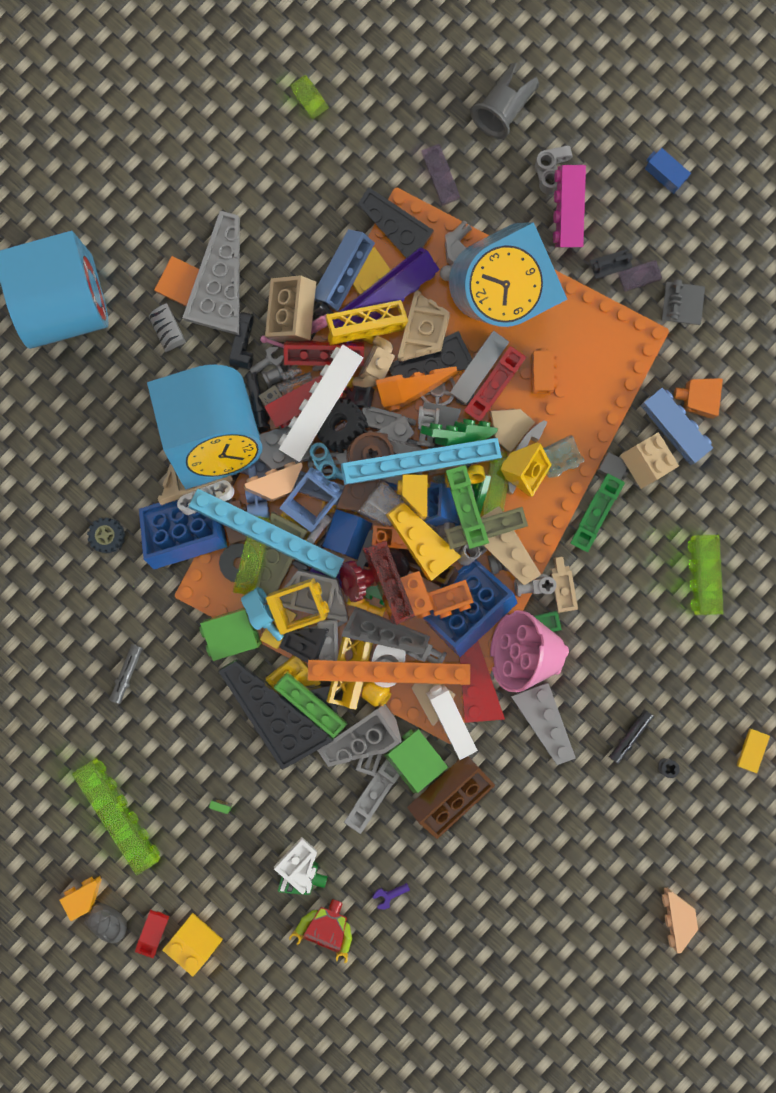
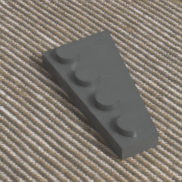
M355 607L342 633L343 637L418 654L424 653L430 639L428 635L359 607Z

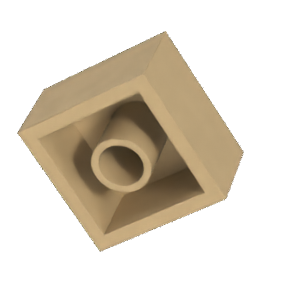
M659 432L620 455L641 489L679 467Z

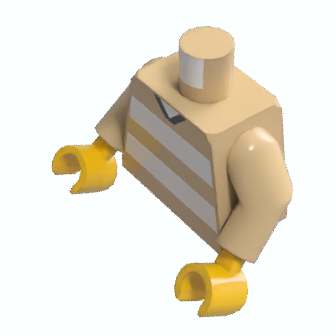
M380 336L363 338L364 341L374 345L358 377L354 378L352 376L346 387L373 388L377 386L376 380L385 378L395 358V355L391 354L393 346L389 341Z

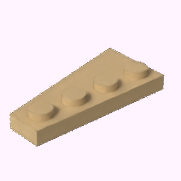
M498 506L482 516L481 519L503 513V511ZM515 531L488 538L489 544L483 545L522 585H526L541 575Z

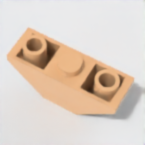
M294 461L284 465L285 469L267 471L264 477H251L246 480L247 483L244 484V489L270 502L290 495L301 471L302 463L296 464Z
M667 887L664 888L662 902L663 906L667 908L665 922L666 926L670 928L671 934L668 935L669 946L673 947L678 954L682 953L698 931L695 909Z

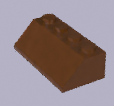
M467 756L461 760L458 759L453 766L445 771L440 778L430 785L407 808L418 823L438 839L484 797L495 784Z

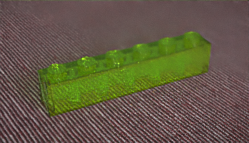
M95 758L73 772L72 776L137 876L161 859L159 857L160 852L155 845L150 843L148 832L144 828L141 829L135 812L130 811L127 807L128 802L124 795L118 793L116 789L117 784L112 777L109 778L106 774V767L103 762Z

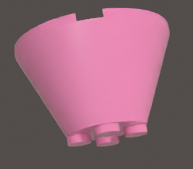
M519 610L514 611L510 615H505L501 619L493 634L490 656L494 658V667H492L494 677L498 684L509 692L524 691L553 675L560 674L565 658L569 653L568 647L564 645L563 640L530 613Z

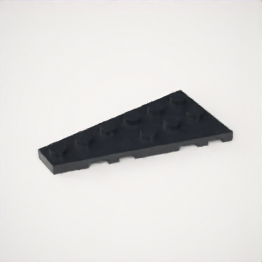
M237 659L219 669L218 672L282 770L334 740Z

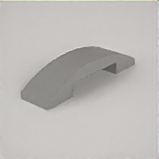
M493 331L449 394L466 405L509 341Z
M543 420L533 427L521 440L515 451L527 447L530 439L537 442L543 433L547 421ZM506 480L507 493L512 495L516 486Z
M387 759L365 788L344 821L346 825L359 834L362 833L372 815L400 776Z

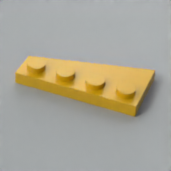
M405 503L398 504L386 514L428 580L432 581L462 557L454 549L450 550L448 543Z

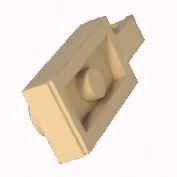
M563 557L553 558L555 568L551 569V578L556 581L554 596L557 612L578 610L572 571L569 566L564 565Z

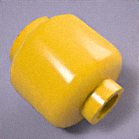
M363 682L362 698L374 707L384 706L391 697L390 687H380L374 682Z

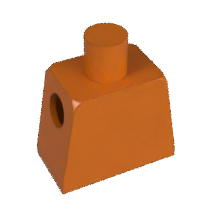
M692 379L686 383L685 389L675 388L674 399L684 400L683 408L685 411L714 419L719 416L723 379Z

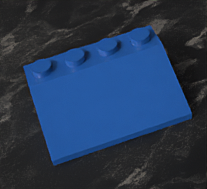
M178 500L163 505L156 503L140 508L139 517L143 559L153 569H157L226 548L227 542L224 525L198 512L191 515L183 514L177 506Z
M476 559L458 571L459 574L453 583L455 584L463 580L467 581L474 603L470 604L471 608L461 612L459 608L451 611L452 615L440 618V615L435 616L434 610H430L431 615L423 617L424 621L459 657L518 604L514 593Z

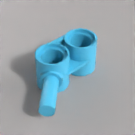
M322 443L313 444L310 448V455L316 469L323 473L324 467L330 465L333 467V472L329 476L324 475V477L328 480L338 478L344 481L342 471H339V468L336 467L327 446ZM324 448L325 454L317 458L315 456L316 449Z
M257 587L241 598L249 621L257 630L262 627L267 628L275 639L280 641L283 638V634L280 635L279 630L272 623L274 618L269 605L266 604L267 595L262 588Z

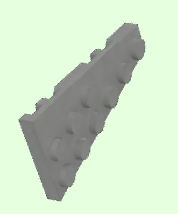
M223 211L219 212L182 317L184 321L239 335L240 218L238 215Z

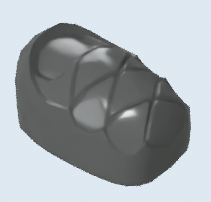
M95 904L84 919L88 928L105 942L117 943L126 934V918L106 904Z

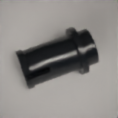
M318 302L313 309L315 315L320 317L334 313L327 307L326 303Z

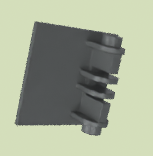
M674 280V283L666 282L662 320L701 325L705 286L682 284V280Z

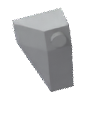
M385 704L317 751L327 766L330 767L350 762L351 760L386 753L402 741L397 721Z

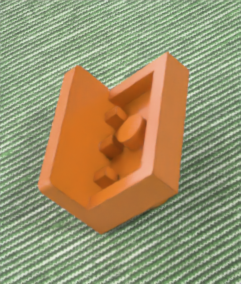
M466 580L428 593L434 615H440V618L452 615L451 611L459 608L460 612L471 608L470 604L474 603Z

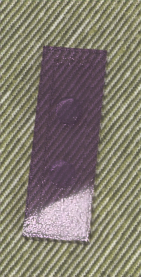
M440 144L421 150L441 205L459 200V192Z

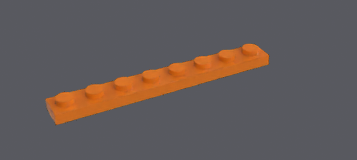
M308 660V681L470 685V664Z

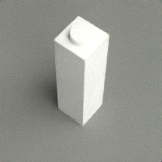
M442 684L432 687L426 694L459 760L478 751L446 686Z

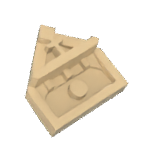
M521 409L490 411L492 427L498 428L497 433L492 436L498 438L499 444L507 452H511L535 423Z

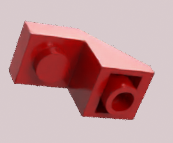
M150 909L135 949L136 953L154 959L169 916Z

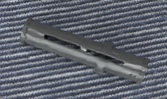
M131 644L119 677L114 681L116 684L109 698L110 701L121 704L126 689L130 687L129 681L143 650L142 647Z

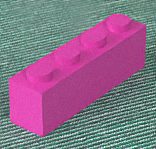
M586 165L558 166V170H555L554 176L555 182H557V190L554 192V202L557 203V208L553 215L554 223H556L553 243H556L555 247H583Z

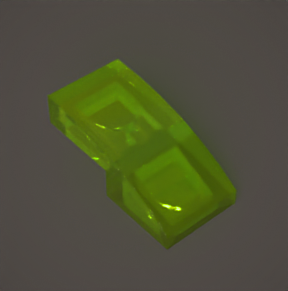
M306 74L289 85L312 119L329 108Z

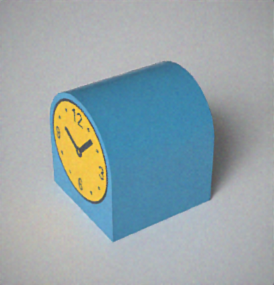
M534 222L513 223L472 244L458 255L450 271L449 289L458 309L472 319L495 326L509 327L521 324L567 300Z
M204 365L147 382L163 450L185 490L237 474L249 468L259 459L263 446L243 377L237 370L224 365Z

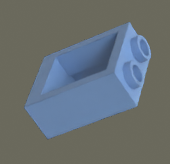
M311 467L281 505L280 509L312 533L339 499L342 490L337 483L330 482L325 478L320 470ZM308 479L332 496L317 517L293 499Z

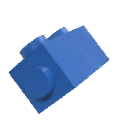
M663 148L657 153L653 151L646 160L648 164L645 170L673 194L691 174Z

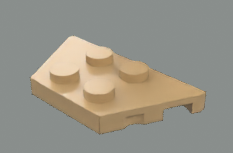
M418 290L414 293L408 323L405 327L398 354V361L440 352L443 346L450 312L443 307H439L433 300L425 298Z
M170 464L167 471L168 475L163 482L164 490L162 496L159 495L158 501L163 505L219 481L226 480L231 482L233 478L228 476L185 490L173 466Z

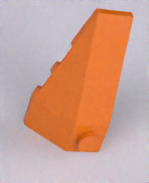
M455 366L432 370L429 372V375L416 372L409 378L396 375L376 380L383 408L386 411L389 410V412L400 411L401 407L407 406L457 376L458 371Z

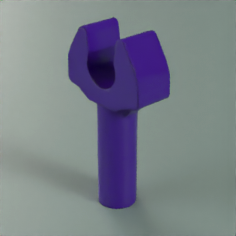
M407 883L391 891H385L381 887L375 891L373 899L383 896L385 900L379 903L377 908L387 909L390 907L391 899L410 891Z

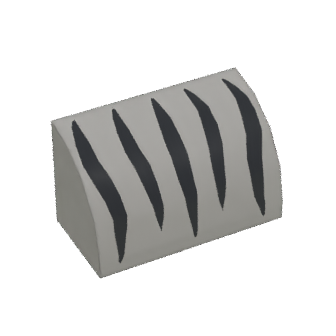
M167 303L150 313L149 319L165 352L186 343Z

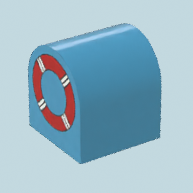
M73 231L0 250V283L15 329L27 348H36L109 326L107 308L93 256Z

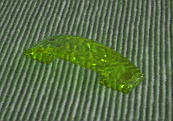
M256 516V517H258V518H260V519H262V520H264V521L270 523V518H265V517ZM246 536L239 572L236 575L233 593L244 595L256 588L266 545Z

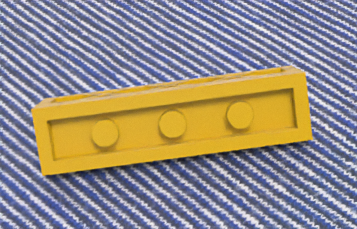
M401 300L327 314L325 317L330 331L328 336L330 345L402 331L408 323ZM398 307L400 315L393 316L388 313V310ZM376 311L383 316L381 319L375 320L369 315L371 312ZM358 315L364 320L362 323L356 324L350 319L352 316ZM340 319L345 324L343 327L334 328L332 320Z
M343 637L337 661H346L344 657L345 652L351 649L353 657L349 661L368 662L373 643L360 640L351 642L350 638ZM332 681L327 702L356 710L363 682ZM339 688L343 691L342 700L334 699L335 692Z

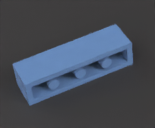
M348 229L315 289L314 300L326 303L329 309L338 311L375 242L363 232Z
M661 388L640 405L690 466L713 449L711 440L706 435L700 433L698 425L693 420H689L685 415L686 411L684 408L673 401V396L668 390Z

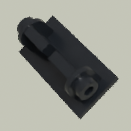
M626 249L590 260L595 279L633 268L630 261L633 260V256Z

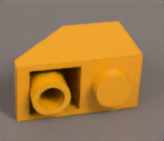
M91 876L81 882L83 886L77 889L73 886L63 892L65 896L59 901L70 921L89 912L94 906L102 880L100 876L95 879Z

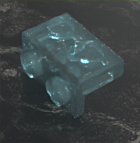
M572 435L543 448L552 464L546 474L549 478L560 476L563 471L577 468L580 463L585 461L584 457L580 455Z

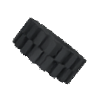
M343 399L342 403L340 400H337L318 431L317 436L328 449H331L333 452L344 453V449L347 451L355 438L363 433H367L365 429L368 428L367 418L352 401L349 403L348 400ZM347 420V424L342 430H334L339 421Z

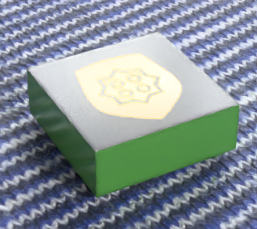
M213 798L209 808L228 814L233 804Z

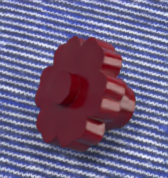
M355 561L344 562L343 567H340L341 585L345 595L349 596L351 602L363 600V596H366V588L374 584L373 572L370 569H361Z

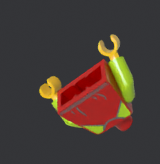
M332 899L328 909L320 907L319 910H312L300 920L295 931L291 933L289 940L293 936H297L299 940L296 945H298L303 938L336 952V961H338L339 956H344V963H347V952H349L352 935L350 925L346 922L347 918L339 914L343 903Z

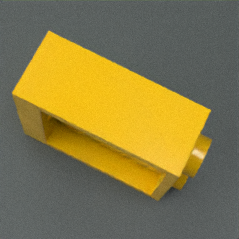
M314 578L271 592L266 597L280 635L323 621L328 616V604L326 601H323L321 586ZM309 587L319 613L290 622L280 597Z

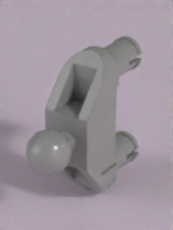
M464 220L453 232H448L445 235L446 261L449 265L442 267L440 270V276L445 281H449L454 261L466 249L461 243L462 238L472 230L469 224L466 226L467 222Z

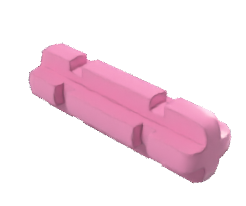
M326 315L312 321L311 334L328 326L325 318Z

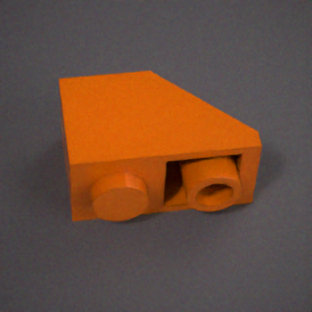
M373 527L372 546L408 550L394 527Z

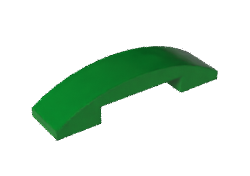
M608 473L606 474L585 511L570 544L586 552L590 550L603 521L625 484L624 481Z

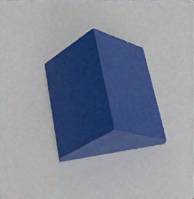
M336 509L322 547L358 560L373 523Z

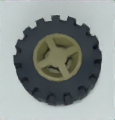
M99 518L97 521L92 522L93 525L89 526L90 530L89 532L87 531L88 542L98 552L107 554L116 552L117 549L122 547V543L125 542L124 528L114 519Z

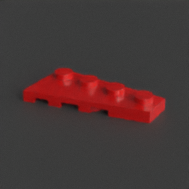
M477 641L459 657L460 664H470V685H462L465 723L504 720L505 718L479 641Z

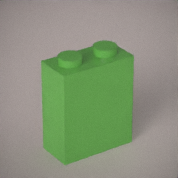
M245 608L218 615L200 623V633L206 639V650L213 661L258 648L262 644L259 633L251 625Z
M410 729L402 735V742L390 749L384 756L411 791L418 793L445 771L448 766L419 729L414 731Z

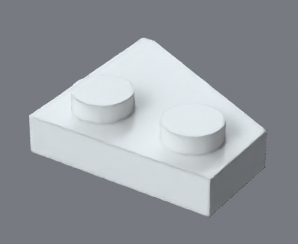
M301 837L274 866V870L301 894H304L317 850Z

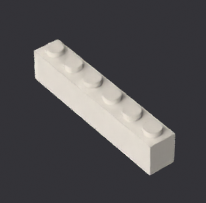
M344 345L341 348H335L331 355V358H333L330 366L327 364L324 366L320 373L323 376L319 383L315 381L309 391L312 393V396L309 400L304 399L299 407V410L302 411L298 418L293 417L288 425L291 428L288 435L283 434L278 442L280 445L279 450L298 462L301 461L363 359L362 356Z

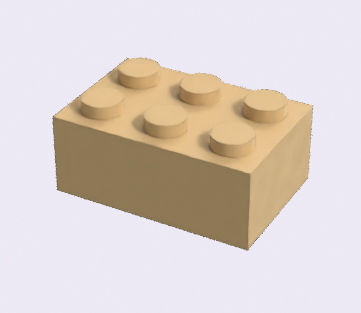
M304 276L271 278L265 337L278 342L308 341L311 339L316 289L315 281Z

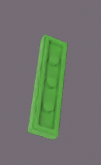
M286 672L274 685L275 690L333 739L347 725L343 718L289 672Z

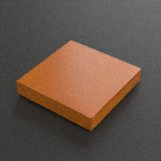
M171 256L154 291L186 307L199 269Z

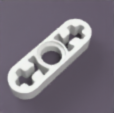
M226 480L200 489L223 501L231 499L234 495V488ZM196 491L179 498L177 506L183 514L191 515L196 513V511L186 507L187 503L191 502Z

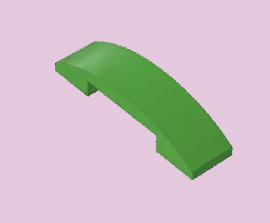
M466 465L446 470L454 505L469 549L489 544L471 488Z

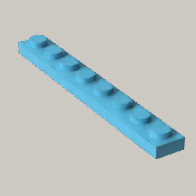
M498 438L346 462L341 464L344 484L347 485L502 458Z
M197 489L188 508L332 578H336L344 559L200 489Z

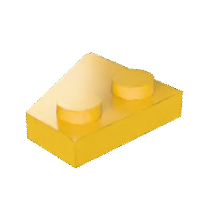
M375 247L370 251L353 283L359 295L391 271Z
M292 656L266 677V681L273 689L274 685L286 672H289L305 687L321 684V681H308V666L296 656Z

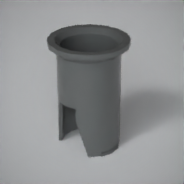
M511 63L482 103L475 104L471 109V117L476 126L486 135L495 139H505L508 136L510 123L533 92L539 87L537 77L528 81L517 92L508 87L517 63Z

